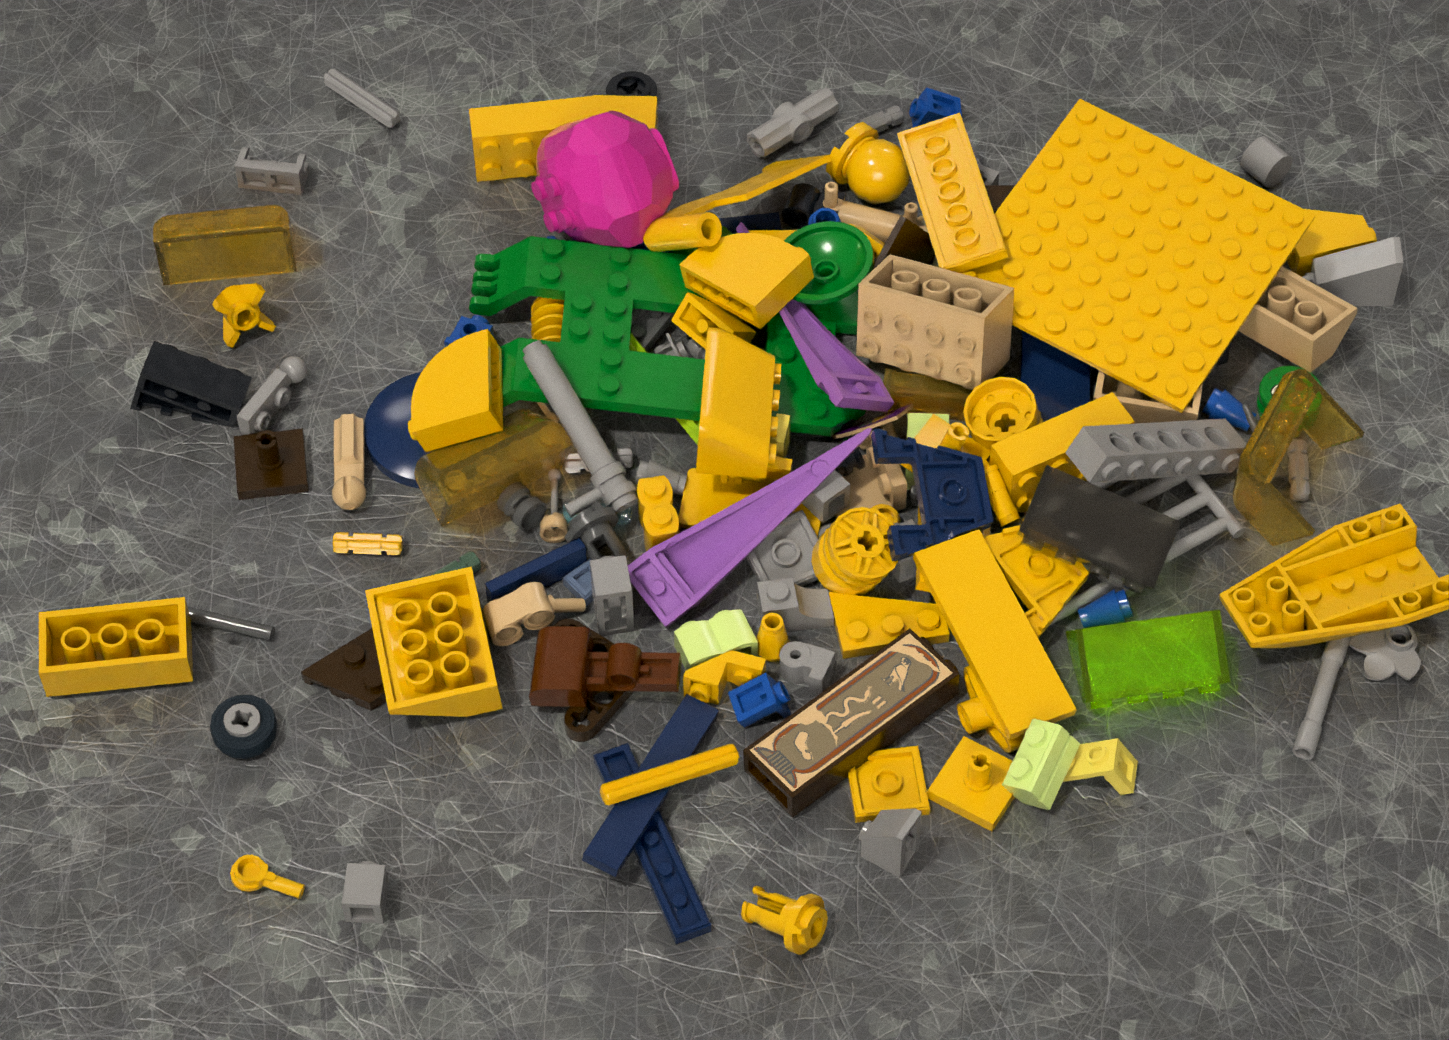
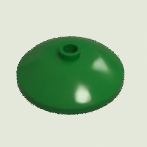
M827 221L810 224L798 229L784 240L794 247L803 248L811 257L814 278L793 298V300L798 302L827 304L844 299L859 289V283L873 269L874 253L869 239L862 231L846 223Z

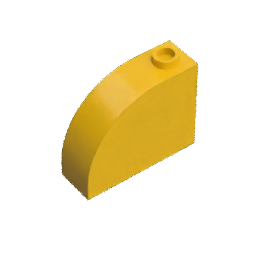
M738 233L723 236L716 245L696 249L679 264L686 288L759 329H762L814 278L811 257L803 248L794 247L777 237L761 233Z
M488 329L466 335L452 342L436 354L420 374L412 394L411 420L408 421V430L411 438L414 441L417 440L425 452L503 431L502 349Z

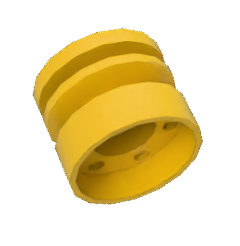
M1010 377L989 379L975 387L967 397L963 411L965 423L972 439L991 450L992 444L1044 422L1034 393L1025 383Z
M866 507L853 508L838 516L830 527L825 530L813 547L811 559L815 576L824 588L833 593L864 596L873 590L895 568L898 561L891 560L887 536L889 527L894 524L887 516L875 509Z

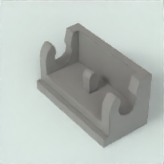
M241 148L238 160L234 165L238 188L296 195L303 194L310 171V163L305 162L307 154H299L296 163H287L276 160L253 159L252 156L248 155L250 148Z

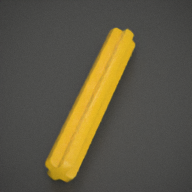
M734 744L717 747L604 783L600 786V796L605 805L619 803L737 765L740 758Z

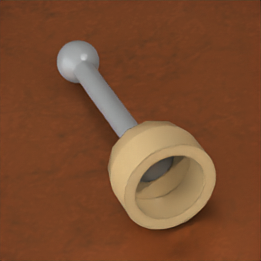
M556 468L548 472V479L551 481V514H546L540 523V537L549 543L564 541L565 535L568 532L567 519L558 513V481L561 479L562 474Z

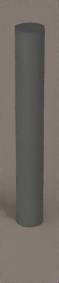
M188 607L190 619L193 623L270 641L275 634V627Z

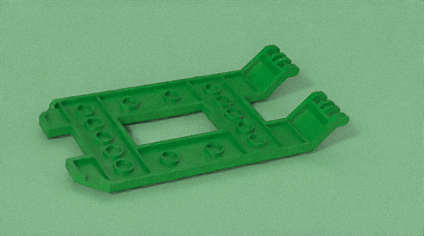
M529 236L494 255L484 253L476 255L474 267L477 271L473 274L471 293L474 296L470 299L469 303L471 313L492 316L529 296L564 300L560 342L541 340V342L548 345L584 408L700 421L705 359L629 351L633 308L676 313L687 292L700 296L685 287L679 264L689 255ZM858 291L832 303H804L834 336L835 333L857 335ZM778 312L766 326L765 351L775 356V363L782 364L780 385H773V390H780L778 411H772V416L776 417L777 413L790 415V432L832 436L840 431L842 425L849 420H857L863 416L866 410L840 408L831 402L829 396L817 386ZM519 337L500 347L502 349L503 407L518 400L549 403L523 360L524 353L522 350L530 343L537 341V339Z

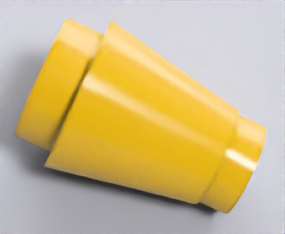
M768 613L762 618L756 636L758 655L761 658H765L768 662L779 661L781 648L790 642L783 618L777 613Z

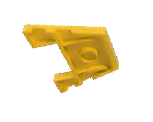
M1047 520L1004 528L1001 533L983 536L1010 587L1029 609V611L1025 612V615L1038 639L1085 583L1089 575L1088 570Z

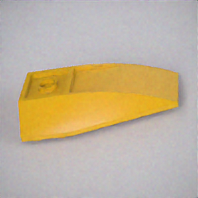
M1399 503L1333 526L1220 593L1219 599L1251 648L1298 647L1398 627L1448 610L1449 574L1438 577L1416 547L1417 526Z

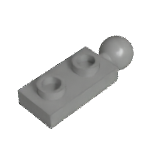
M290 356L284 359L280 365V370L276 368L237 415L240 435L258 434L269 427L274 415L280 408H284L291 398L290 384L301 382L306 377L307 365L303 359L297 356Z

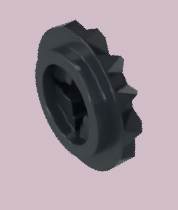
M628 71L614 76L608 82L606 95L626 96V93L631 94L637 88V95L633 94L632 96H656L657 86L650 76L641 72Z

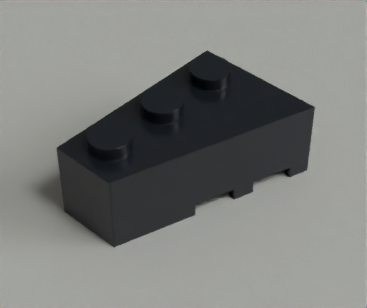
M154 341L140 373L130 409L140 411L142 406L161 409V415L172 416L173 411L192 414L191 418L194 421L234 428L252 377L243 374L239 370L229 369L212 363L207 358L180 351L172 345Z

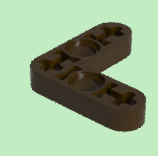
M563 619L554 625L588 628L574 619ZM588 628L592 635L594 649L609 652L610 646L614 643ZM588 691L586 707H570L565 713L564 725L567 736L576 742H585L592 739L634 691ZM600 692H608L614 697L608 704L596 703L593 698ZM587 717V726L580 724L578 727H575V720L581 723Z

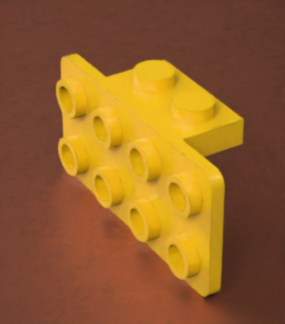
M776 456L775 465H768L766 479L696 473V468L689 469L678 515L679 526L688 529L792 472V459ZM801 503L791 514L803 510L818 538L821 521Z

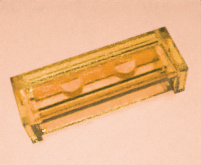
M885 368L883 384L894 401V404L887 412L913 403L914 407L907 413L949 414L950 420L965 421L963 411L966 399L973 390L931 376L896 372V370L892 371V369Z

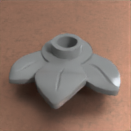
M1407 624L1356 635L1349 643L1352 649L1366 655L1363 671L1369 680L1383 681L1390 678L1395 672L1403 679L1411 680L1420 669L1421 659L1415 651L1418 642L1417 636L1412 627ZM1398 640L1401 641L1403 644H1399L1394 641Z

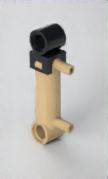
M835 182L826 183L822 193L810 184H796L782 211V218L786 224L795 229H801L808 226L809 218L815 211L820 208H830L838 214L842 223L860 226L883 243H886L899 217L903 215L845 201L846 194L838 192V184ZM913 202L907 203L903 217L928 233L923 216L917 218V204Z

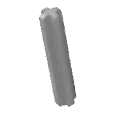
M335 68L330 69L328 73L324 74L323 78L325 79L324 84L388 128H393L400 122L399 111Z

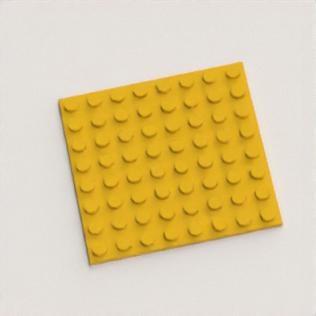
M1079 99L994 214L1008 258L962 272L961 274L1013 287V326L1183 413L1310 227L1316 215Z

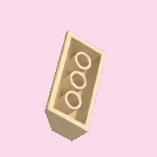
M1282 266L1239 329V332L1311 373L1333 356L1357 314V307Z

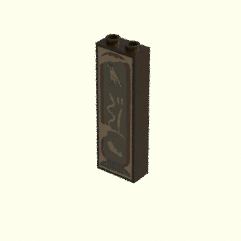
M909 628L743 750L744 771L793 818L847 778L848 772L854 766L856 770L868 761V756L873 752L887 748L958 695L959 671L950 660H944L936 653L932 644L925 637H919Z

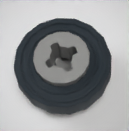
M237 695L226 699L217 706L211 717L210 731L214 744L223 754L233 758L248 759L260 755L271 746L276 738L277 720L272 707L264 699L254 695Z

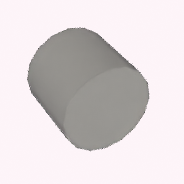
M1262 136L1254 140L1245 150L1240 166L1265 187L1271 188L1286 176L1293 159L1291 155L1268 137Z

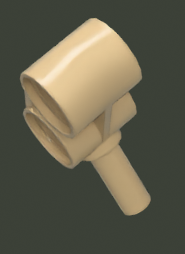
M529 582L520 586L517 590L487 603L482 609V614L493 644L496 646H508L514 644L522 637L523 630L521 624H524L528 630H540L554 621V613L584 612L586 603L583 598L554 599L552 595H547L542 583Z

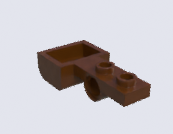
M550 626L542 628L538 632L529 700L532 706L586 707L588 691H679L682 665L680 653L642 652L639 647L630 643L613 644L610 646L609 652H593L594 642L590 630L586 627Z

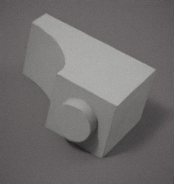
M793 577L757 582V609L760 624L766 614L777 613L783 618L786 632L834 626V615L828 589L801 587L794 583Z

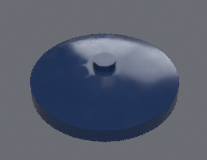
M422 372L400 378L376 396L365 417V443L368 454L375 466L390 479L419 489L452 487L472 479L485 470L500 449L503 431L425 452L419 442L411 438L408 430V421L411 420L412 394Z

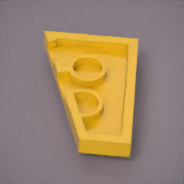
M829 592L834 625L843 659L875 654L909 628L919 637H925L932 645L949 642L950 633L937 604Z

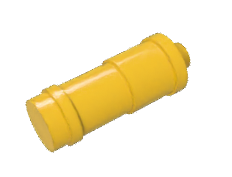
M984 461L983 466L990 504L996 515L995 518L997 522L999 521L1002 528L1021 518L1017 507H1015L1006 489L1007 486L998 470V465L990 466L988 461Z

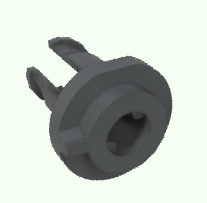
M595 501L591 507L583 510L570 521L568 525L570 529L565 535L567 543L580 538L586 546V553L591 560L604 557L600 549L606 545L610 547L615 557L626 555L625 547L613 529L619 520L613 508L603 507L599 501ZM626 555L627 566H628V565L631 564L633 561H632V560H629L628 557H627V555Z

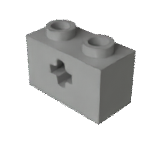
M626 555L616 557L604 556L600 559L590 560L592 599L598 634L604 636L635 631L633 595Z

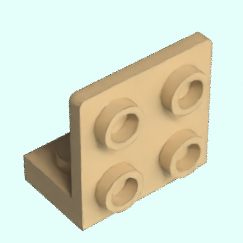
M870 440V447L866 448V455H862L865 467L861 470L854 467L853 473L848 476L842 475L850 483V505L835 515L836 518L849 509L859 507L872 508L878 504L889 505L896 511L906 508L907 481L900 465L875 464L872 441Z

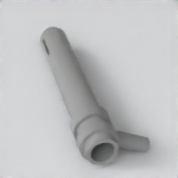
M541 340L530 343L522 350L524 353L523 360L591 473L590 480L595 487L593 490L564 505L570 517H573L591 507L595 501H603L606 507L613 508L617 514L625 511L638 501V497L635 494L637 492L635 485L632 481L626 479L625 468L620 461L614 459L548 345L542 344Z

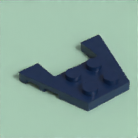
M882 429L873 430L871 441L875 464H911L922 525H891L889 527L887 536L892 561H899L913 556L914 552L978 529L982 531L990 528L994 521L982 457L939 445L937 448L918 444L916 439L911 437L904 440L889 436L887 431Z

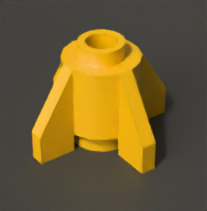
M252 283L226 287L212 303L215 310L223 314V340L227 346L234 347L241 335L239 330L247 331L256 325L271 332L276 328L273 321L259 309L258 303L265 293L261 285Z

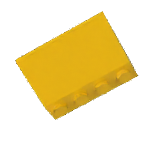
M472 566L365 590L389 714L469 717L503 709Z

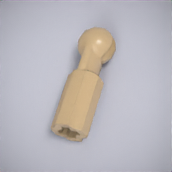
M342 414L340 418L334 420V486L332 498L341 509L354 510L364 503L367 493L364 485V419L354 414Z

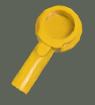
M255 855L240 857L231 868V881L241 891L252 892L266 887L301 899L305 890L304 884L268 871V864Z

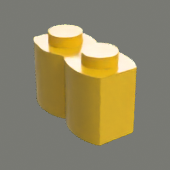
M664 475L639 479L637 484L638 517L644 529L645 550L648 551L650 548L679 534V518L673 507L672 486Z

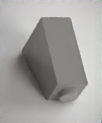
M1391 237L1313 259L1311 272L1305 273V276L1310 274L1313 279L1312 283L1353 306H1393L1404 264L1400 237Z

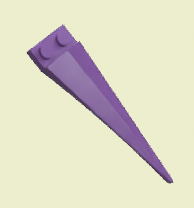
M741 222L736 227L737 233H750ZM792 299L779 311L817 386L829 396V399L836 407L887 412L891 408L894 401L880 377L850 352L804 303Z
M872 428L863 430L746 498L650 548L629 564L630 582L666 629L692 608H696L871 435Z

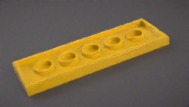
M957 113L897 133L939 268L962 273L1008 258L1007 250L961 114Z
M978 529L914 552L913 560L1008 740L1024 735L1032 719L1056 723L1074 716L1077 710L980 530Z

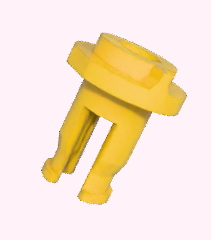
M754 886L752 892L758 895L757 905L746 901L742 904L741 916L744 922H755L763 929L783 936L785 948L798 955L804 954L810 948L817 946L827 927L828 916L824 901L820 896L812 893L800 896L798 900L779 893L765 892L763 887Z

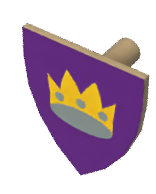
M912 403L834 434L832 437L833 439L843 438L860 433L867 428L879 426L880 429L887 431V435L898 438L892 421L898 420L911 410L914 405ZM871 435L860 445L861 450H866V448L870 447Z

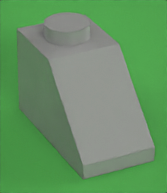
M916 808L881 810L874 821L868 820L861 829L858 838L861 841V857L900 878L919 850L922 812Z

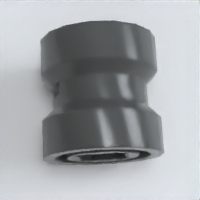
M515 482L509 485L501 493L497 502V507L506 516H513V522L523 531L535 527L542 520L547 510L546 504L538 497H532L530 490L522 482Z

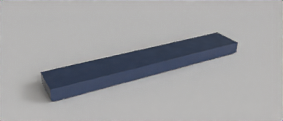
M686 694L636 773L694 755L717 719L719 710ZM674 785L616 803L583 853L582 861L616 878Z
M628 743L593 755L594 764L603 784L635 774L639 768ZM658 810L635 846L634 852L675 944H679L712 932L711 923Z

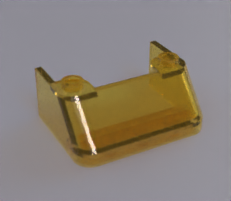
M1297 369L1283 375L1240 456L1232 493L1233 502L1237 510L1272 546L1311 536L1315 531L1303 516L1270 483L1293 438L1298 437L1302 430H1304L1323 450L1362 438L1365 433L1314 377L1304 369Z

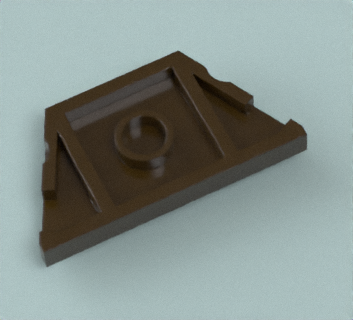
M372 628L301 671L302 679L306 684L312 685L315 682L329 688L332 695L342 699H350L356 705L370 711L386 702Z

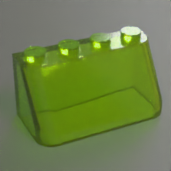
M1220 609L1066 631L1067 645L1082 703L1090 702L1091 709L1113 706L1112 699L1126 697L1127 704L1149 701L1148 694L1162 692L1163 699L1185 696L1184 689L1198 687L1199 694L1221 691L1220 684L1230 683Z

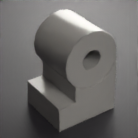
M797 641L785 644L780 650V672L785 681L790 684H808L809 694L818 696L828 688L836 671L834 651Z

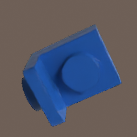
M927 87L919 98L913 100L909 110L913 128L926 124L927 121L932 122L960 113L962 117L960 98Z
M767 673L728 692L737 721L744 728L774 712H778L783 718L791 715L787 704L791 698L787 688L781 681L776 682Z

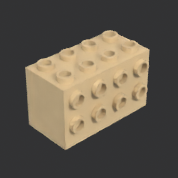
M890 254L859 283L856 355L868 358L875 363L889 364L899 367L906 372H917L931 376L934 380H945L973 390L984 381L992 379L1010 360L1014 288Z

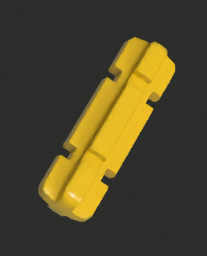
M336 532L333 536V550L336 553H349V550H353V554L382 555V551H387V555H400L403 550V539L399 534H387V537H383V534L353 533V536H349V532Z

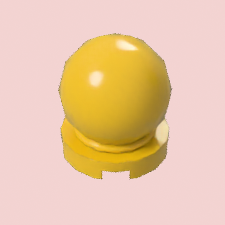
M865 122L855 124L844 133L849 138L843 143L840 150L835 146L830 153L831 161L826 165V172L831 175L835 182L839 184L848 183L851 191L858 198L871 204L888 203L897 199L908 186L910 180V173L903 151L898 145L885 139H879L878 131Z

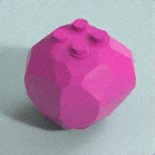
M611 110L564 124L545 136L538 148L537 177L531 183V188L535 198L542 205L544 223L550 232L561 233L564 231L577 242L631 248L644 242L643 237L649 225L667 211L673 198V192L679 188V180L660 132L655 128L649 129L646 124L625 114Z

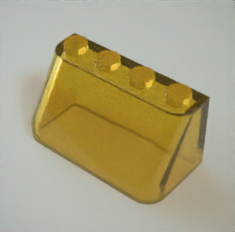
M278 205L167 215L158 219L153 226V243L163 285L297 272L293 223L288 212Z
M519 409L503 417V431L436 449L422 456L416 464L414 476L442 527L497 500L501 493L512 483L522 482L524 485H527L548 475L551 469L564 467L573 444L559 423L532 410Z

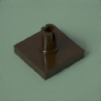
M303 428L275 432L264 430L258 434L233 436L239 500L309 492Z

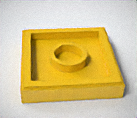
M918 746L877 750L868 756V761L856 770L854 766L848 772L855 823L867 822L868 820L874 821L881 810L916 808L922 812V815H930V806Z

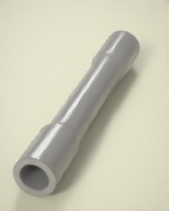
M1350 637L1328 641L1325 644L1320 670L1304 720L1300 724L1292 749L1296 757L1310 760L1315 755L1322 732L1323 719L1339 668L1342 666L1347 652Z

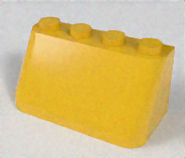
M707 328L696 473L766 479L768 465H775L777 444L770 443V437L777 438L778 417L772 416V411H778L780 390H773V385H780L782 364L775 363L774 355L722 328Z

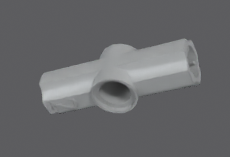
M827 87L824 89L820 88L796 104L790 101L782 103L774 111L772 119L747 134V143L751 151L758 158L766 157L790 141L795 144L805 141L812 133L814 126L838 112L839 103L836 101L834 93Z

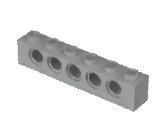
M1224 418L1083 426L1065 453L1087 481L1094 483L1232 473L1241 465L1242 457L1250 447Z

